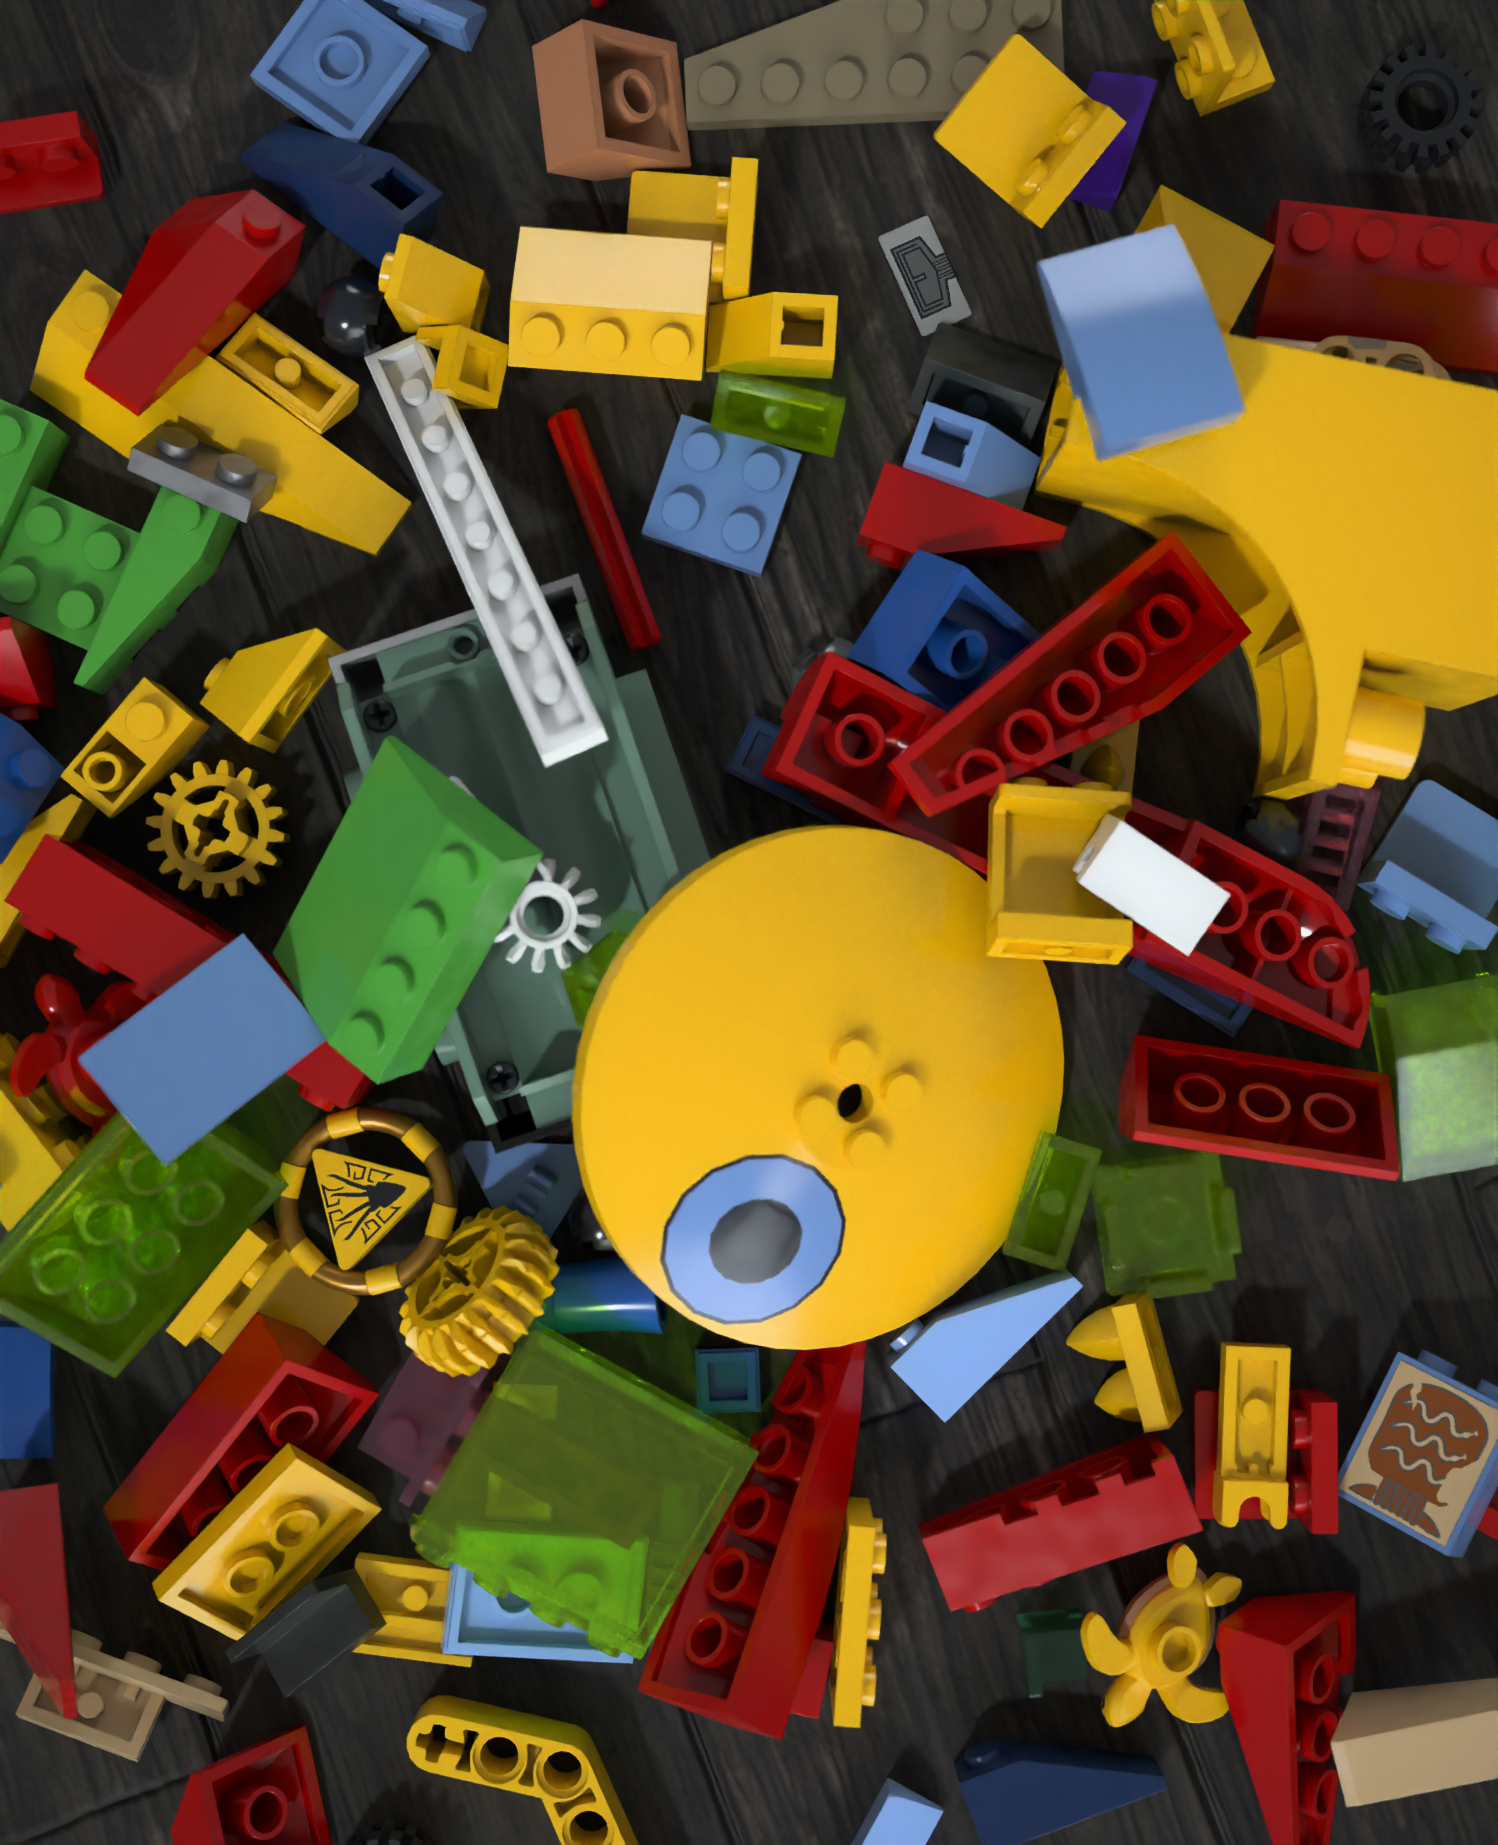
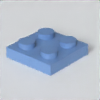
M304 0L250 76L255 85L322 133L366 146L431 55L427 45L364 0Z
M681 414L641 532L642 538L761 578L801 462L802 454Z

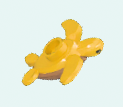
M1181 1542L1174 1544L1168 1553V1572L1150 1582L1132 1598L1123 1611L1114 1634L1109 1629L1105 1620L1096 1612L1090 1611L1082 1622L1080 1630L1082 1646L1091 1666L1107 1675H1119L1107 1687L1102 1698V1713L1108 1724L1112 1727H1120L1138 1717L1145 1709L1146 1701L1152 1689L1157 1690L1166 1708L1172 1715L1189 1723L1210 1722L1222 1717L1229 1710L1222 1688L1197 1686L1188 1677L1200 1668L1211 1650L1215 1634L1216 1616L1214 1607L1234 1601L1240 1594L1242 1580L1235 1575L1216 1572L1207 1579L1205 1573L1197 1568V1560L1193 1552L1187 1545Z

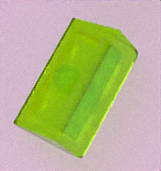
M721 369L709 429L834 457L847 398Z
M1040 1130L1002 1250L1003 1254L1062 1273L1065 1272L1103 1150Z

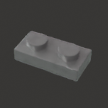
M163 424L157 426L132 447L127 470L244 523H247L273 498L278 478L277 475L257 467L255 462L248 457L234 453H225L199 441L193 433L185 429L167 427Z

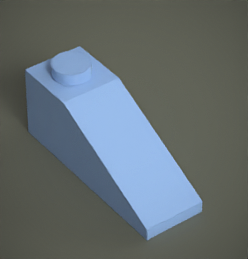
M1063 1269L931 1312L922 1322L916 1318L903 1325L889 1341V1345L894 1349L887 1356L889 1365L946 1422L1083 1285L1067 1269Z

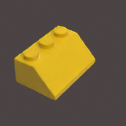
M521 226L510 299L508 366L701 381L705 371L713 240Z

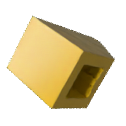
M400 234L395 253L387 252L383 258L379 274V291L385 292L384 298L402 331L417 334L419 327L462 325L480 333L491 289L484 270L415 237Z
M771 292L710 305L706 372L832 379L835 361L838 296Z
M144 677L60 776L105 815L113 819L167 777L209 729L210 725L163 685Z

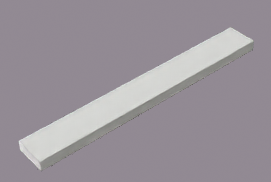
M416 335L374 352L364 357L537 750L545 767H548L609 739L453 398L431 389L437 364L430 348L416 342Z

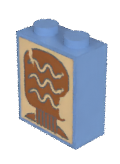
M1422 1349L1418 1359L1398 1352L1338 1473V1496L1447 1556L1463 1558L1498 1487V1386L1481 1379L1477 1389H1474L1456 1380L1454 1376L1458 1366L1427 1350Z

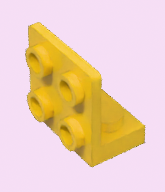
M1154 0L1155 3L1152 4L1151 8L1154 26L1162 41L1170 40L1178 60L1175 63V76L1179 89L1186 100L1193 98L1200 117L1271 89L1275 78L1244 0Z
M1012 34L936 129L934 139L1020 215L1042 228L1127 122L1108 105L1092 100L1024 37L1019 34Z
M732 157L731 177L634 171L631 175L627 234L713 240L709 306L747 298L750 295L758 189V159Z
M262 1220L249 1227L168 1326L166 1331L185 1347L199 1337H202L220 1353L224 1354L253 1316L260 1312L304 1329L325 1346L356 1308L360 1300L357 1295L338 1292L311 1279L289 1256L279 1232L265 1220Z

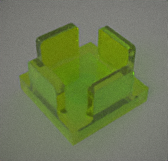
M1200 1152L1089 1168L1106 1293L1109 1296L1131 1293H1144L1150 1299L1212 1291L1214 1290L1213 1282L1236 1279L1233 1254L1242 1253L1234 1192L1232 1188L1223 1183L1219 1153Z

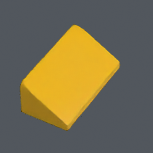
M254 313L216 356L217 362L319 434H323L345 418L358 405L359 384L257 313Z

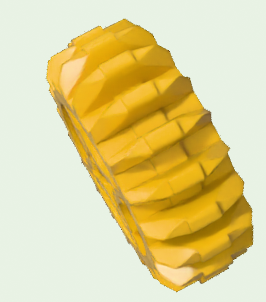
M502 1205L494 1210L486 1207L478 1213L476 1218L471 1216L465 1217L460 1227L456 1231L451 1232L450 1240H448L436 1261L421 1276L416 1278L415 1282L407 1286L405 1290L409 1299L401 1306L399 1312L404 1318L399 1331L406 1337L405 1344L414 1350L413 1354L428 1366L434 1367L439 1372H445L453 1378L461 1373L471 1377L478 1372L481 1366L488 1369L494 1366L502 1352L511 1354L514 1343L522 1334L529 1335L528 1327L534 1318L544 1314L541 1305L546 1298L553 1294L555 1288L550 1281L557 1276L560 1268L555 1263L558 1250L550 1243L551 1239L542 1232L543 1228L529 1216L524 1217L517 1210L512 1211Z

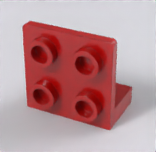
M1196 1389L1192 1394L1193 1505L1199 1519H1215L1212 1505L1213 1478L1217 1462L1219 1389ZM1289 1389L1285 1479L1288 1483L1287 1519H1298L1312 1534H1338L1337 1402L1320 1389ZM1249 1497L1244 1500L1240 1506L1239 1519H1266L1260 1512L1259 1497Z

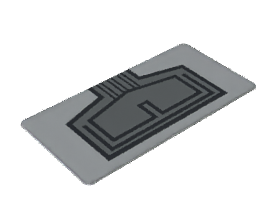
M923 216L879 236V242L922 336L935 332L938 323L951 325L972 314L928 216Z

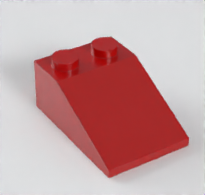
M58 1483L0 1491V1620L63 1718L69 1719L78 1717L64 1532Z

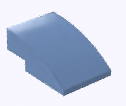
M1174 224L1037 263V270L1074 400L1080 399L1097 461L1233 424L1244 413L1245 408L1235 374L1210 302Z

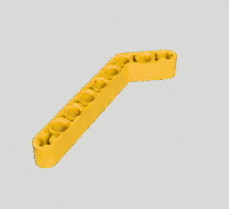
M450 1695L432 1697L420 1706L407 1736L408 1754L418 1768L434 1774L541 1798L562 1845H639L596 1746L586 1730L575 1724ZM434 1724L446 1727L445 1742H438L433 1739ZM469 1730L477 1732L471 1750L464 1749ZM494 1737H505L516 1745L518 1753L510 1758L496 1757L488 1750L486 1742ZM560 1751L570 1752L577 1757L581 1766L573 1772H559L552 1767L548 1757ZM593 1811L600 1814L607 1824L600 1830L588 1831L581 1828L574 1820V1817L580 1812Z

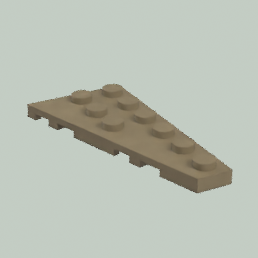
M840 0L684 59L687 131L944 120L1012 34H1019L1065 74L1061 0Z

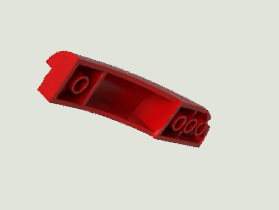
M831 651L824 652L818 656L803 674L780 715L784 722L760 774L810 798L809 804L853 826L891 832L921 841L939 849L974 870L987 882L989 804L998 786L928 818L887 766L892 759L947 712ZM1051 761L1015 777L1039 778L1046 781L1047 786L1073 788L1075 785L1084 782H1096ZM1131 797V808L1125 815L1124 823L1231 895L1188 956L1124 914V920H1133V947L1128 951L1127 955L1140 958L1152 966L1349 1047L1360 1048L1369 1017L1368 967L1361 966L1358 953L1351 937L1356 931L1340 906L1329 894L1307 878L1199 821L1187 820Z

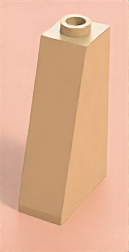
M1498 1677L1353 1692L1330 1741L1346 1807L1361 1806L1498 1778Z

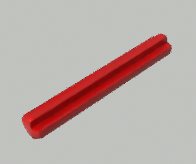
M577 409L563 410L549 417L547 424L627 644L632 652L652 648L661 642V635L582 417Z

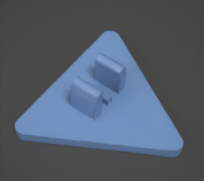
M470 1140L464 1144L462 1149L492 1209L494 1210L504 1205L512 1211L517 1210L524 1217L529 1216L543 1228L542 1232L549 1238L552 1237L572 1205L574 1198L583 1187L575 1144Z

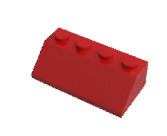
M1279 200L1263 224L1262 239L1275 245L1257 280L1251 339L1256 340L1257 336L1320 342L1331 336L1342 335L1410 343L1421 347L1433 358L1434 362L1439 363L1444 369L1498 375V224Z
M1134 1035L1118 1085L1119 1134L1132 1140L1392 1181L1397 1180L1400 1168L1390 1074Z
M257 1312L102 1508L127 1560L165 1570L288 1442L325 1464L380 1395L376 1387L304 1329Z

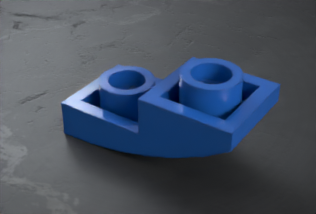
M54 1320L0 1321V1459L53 1457L57 1444L53 1388L57 1379Z

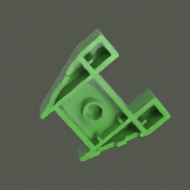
M0 399V612L87 650L74 683L103 695L134 662L132 658L159 628L163 630L178 614L176 610L198 586L202 587L217 571L239 520L161 486L142 531L138 533L46 492L70 436L49 420Z

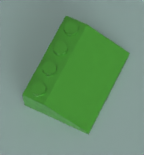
M386 736L272 954L328 1044L376 1084L421 1070L544 852L398 738Z

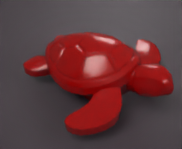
M44 974L35 985L34 997L37 1006L50 1023L45 1033H33L25 1038L19 1046L9 1074L11 1088L16 1096L27 1097L45 1075L47 1083L60 1105L75 1119L93 1128L91 1147L96 1158L101 1161H108L112 1159L121 1146V1132L125 1131L130 1123L78 1062V1057L149 1003L129 990L133 983L132 981H121L108 986L91 1008L84 1010L79 992L68 980L55 974Z

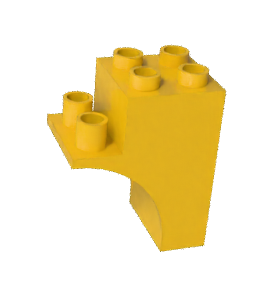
M1221 333L1244 404V413L1233 424L1097 461L1080 399L1074 400L1063 362L1057 375L1040 456L1041 460L1032 495L1102 512L1133 526L1156 541L1174 531L1252 633L1240 645L1252 678L1259 720V756L1252 798L1285 801L1336 786L1337 783L1369 789L1374 784L1378 775L1403 780L1410 773L1420 748L1425 722V706L1452 711L1498 694V391Z

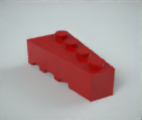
M1154 1432L1141 1434L917 1524L921 1539L951 1612L964 1608L966 1612L978 1611L996 1603L1001 1595L1023 1588L1038 1587L1057 1577L1203 1531L1176 1460Z

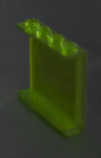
M533 1320L528 1327L529 1335L522 1334L516 1341L517 1350L421 1516L413 1513L409 1519L411 1540L417 1543L415 1546L417 1553L431 1563L443 1568H449L451 1563L454 1562L473 1572L472 1580L485 1591L500 1598H506L508 1593L511 1592L530 1602L529 1610L544 1622L558 1628H562L565 1622H568L587 1632L585 1639L603 1653L612 1657H619L620 1653L624 1651L641 1660L759 1452L747 1436Z

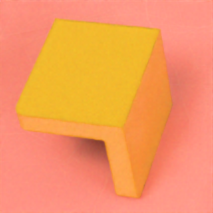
M462 325L419 327L415 341L440 351L431 389L452 397L457 409H497L508 362L509 345Z

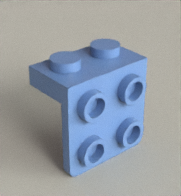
M1420 781L1413 787L1355 884L1373 895L1370 902L1378 909L1399 920H1404L1408 916L1428 928L1425 936L1442 948L1459 954L1461 950H1486L1498 931V926L1486 920L1498 899V820L1435 781Z

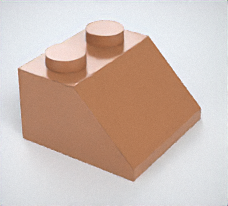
M581 19L532 46L548 173L601 181L631 177L634 171L667 173L683 171L691 167L676 42Z

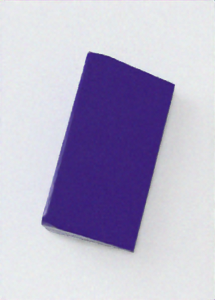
M1103 71L1092 72L1085 93L1092 100L1108 105L1127 123L1067 198L1111 212L1121 189L1158 80L1140 75Z

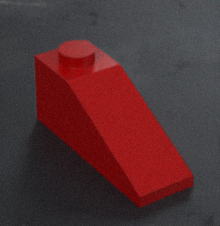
M885 461L856 545L867 549L865 557L889 568L901 569L903 562L908 563L917 549L952 562L1055 550L1062 541L1067 527Z

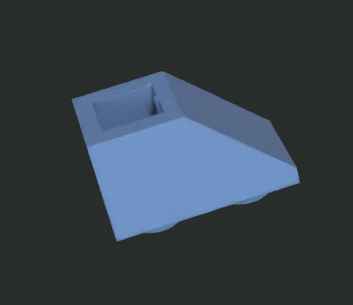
M926 401L902 468L1023 510L1041 458L987 422Z

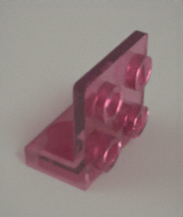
M412 1350L357 1446L361 1451L410 1478L409 1483L398 1500L409 1508L420 1491L430 1497L433 1495L459 1448L448 1443L450 1438L455 1434L463 1440L465 1439L490 1396V1392L480 1387L489 1372L486 1368L481 1366L478 1372L471 1377L461 1373L453 1378L445 1372H439L434 1367L428 1366L413 1354L414 1350Z

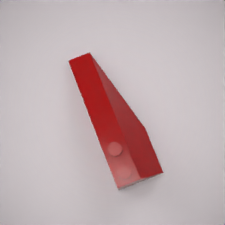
M1171 531L1141 551L914 740L892 759L887 766L929 818L1162 710L1252 632L1175 532Z
M866 1340L839 1347L799 1350L771 1400L776 1411L768 1426L763 1428L758 1434L753 1432L741 1454L748 1459L746 1466L731 1493L722 1489L710 1512L716 1515L717 1518L702 1546L698 1548L692 1544L681 1563L637 1691L731 1727L782 1740L824 1610L841 1542L853 1478L861 1415Z

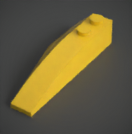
M86 269L83 271L47 323L30 391L127 459L130 458L132 447L160 424L167 427L185 429L193 433L199 441L225 453H234L248 457L255 462L257 467L278 476L273 498L259 512L300 525L304 529L372 555L378 556L413 507L412 502L209 355L139 417L86 381L84 375L87 365L122 294Z

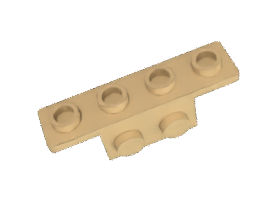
M0 1620V1638L15 1643ZM71 1629L78 1717L63 1718L35 1673L15 1713L18 1718L139 1762L165 1700L223 1722L230 1708L228 1700L219 1697L222 1687L210 1680L186 1674L183 1683L160 1675L159 1673L163 1665L149 1657L127 1651L123 1660L99 1652L103 1644L100 1640Z

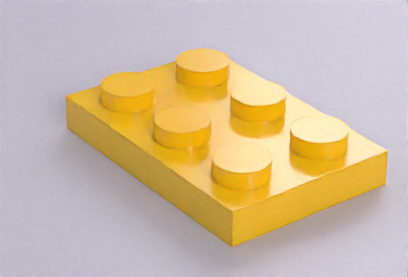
M288 1442L152 1582V1586L159 1601L238 1641L305 1585L312 1582L382 1509L373 1493Z
M849 1497L840 1542L833 1629L835 1643L831 1657L829 1680L833 1726L860 1728L862 1705L873 1706L875 1699L876 1665H872L873 1648L866 1645L867 1639L879 1640L881 1599H877V1582L871 1581L872 1573L884 1574L886 1534L883 1533V1520L881 1518H873L869 1498Z

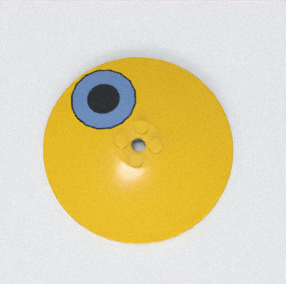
M815 825L783 830L750 840L728 850L691 872L647 912L619 948L600 982L588 1011L578 1046L572 1095V1124L575 1152L583 1186L595 1217L612 1247L628 1268L654 1294L688 1319L720 1335L744 1343L775 1349L810 1350L839 1347L868 1340L911 1322L953 1295L980 1271L1001 1247L1020 1220L1040 1181L1058 1126L1064 1078L1062 1027L1056 996L1043 960L986 956L987 882L974 870L951 855L928 844L879 829L850 825ZM851 1084H859L862 1091V1101L859 1108L852 1115L841 1117L837 1109V1100L840 1093Z

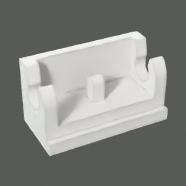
M1108 813L1100 822L1099 828L1073 867V871L1078 873L1075 881L1187 956L1231 895L1141 833Z

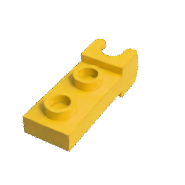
M1221 1342L1217 1462L1213 1478L1212 1507L1216 1521L1225 1527H1234L1238 1523L1240 1506L1249 1497H1259L1260 1512L1275 1529H1282L1287 1524L1288 1483L1285 1479L1291 1348L1285 1344Z

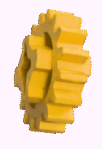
M220 760L215 774H212L206 763L201 761L193 763L194 779L189 780L182 774L175 772L170 776L172 784L176 789L174 794L171 796L159 792L155 793L153 798L159 805L164 807L162 816L146 817V824L160 829L161 837L147 844L148 849L154 852H166L168 858L163 861L159 871L164 875H171L181 871L182 875L178 888L183 891L191 892L201 881L202 893L205 898L216 899L220 892L221 884H224L226 891L231 897L243 896L242 880L247 879L254 885L262 886L266 883V880L260 870L261 866L268 864L280 867L283 861L277 854L272 852L274 843H285L290 840V835L275 829V822L288 816V811L283 807L269 806L268 802L278 791L274 785L267 783L254 788L258 775L257 771L246 767L239 773L237 778H234V765L230 761ZM225 787L223 792H218L213 801L203 804L191 801L196 795L205 790ZM252 806L258 819V837L252 834L247 814ZM212 818L223 820L222 825L230 831L225 841L214 839V833L207 829L208 823ZM179 823L184 825L189 842L185 852L179 840ZM236 854L246 859L231 870L211 872L213 867H218L222 858Z

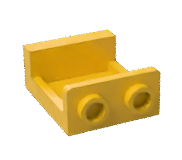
M1034 777L1015 778L1008 783L998 786L989 804L986 956L1119 964L1133 947V920H1124V913L1075 881L1078 873L1073 871V867L1099 828L1100 822L1106 813L1124 822L1125 815L1131 808L1130 792L1113 791L1111 785L1102 782L1079 783L1073 788L1047 786L1046 781Z

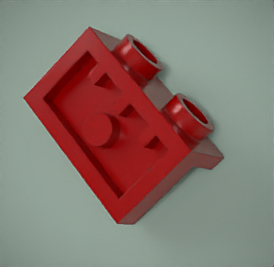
M78 111L0 122V215L101 200L105 197L106 191L98 137Z

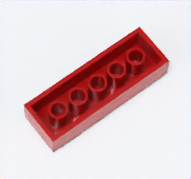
M47 833L42 838L4 902L22 912L17 919L22 926L45 939L53 940L56 935L75 944L78 947L73 956L100 973L108 975L112 969L132 979L133 983L129 990L149 1004L239 937L85 841ZM254 946L305 1007L277 960ZM327 1041L284 1073L301 1083L297 1090L301 1097L331 1112L334 1106L345 1109L364 1102L375 1084L372 1079L328 1044Z

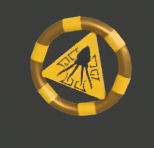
M357 1106L329 1114L309 1127L292 1145L282 1161L273 1192L276 1226L289 1256L311 1279L330 1289L352 1295L374 1296L402 1288L421 1276L436 1261L448 1240H450L458 1210L455 1175L442 1145L420 1122L418 1123L402 1113L380 1107ZM365 1130L384 1132L401 1139L425 1164L430 1177L321 1148L333 1139ZM311 1159H313L339 1266L331 1263L306 1237L299 1219L298 1198L306 1167ZM433 1187L434 1202L425 1230V1236L419 1245L399 1262L367 1271L351 1270Z

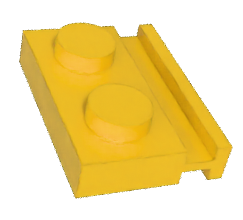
M359 1552L355 1559L354 1568L387 1624L352 1652L471 1667L474 1655L443 1654L440 1648L451 1564Z

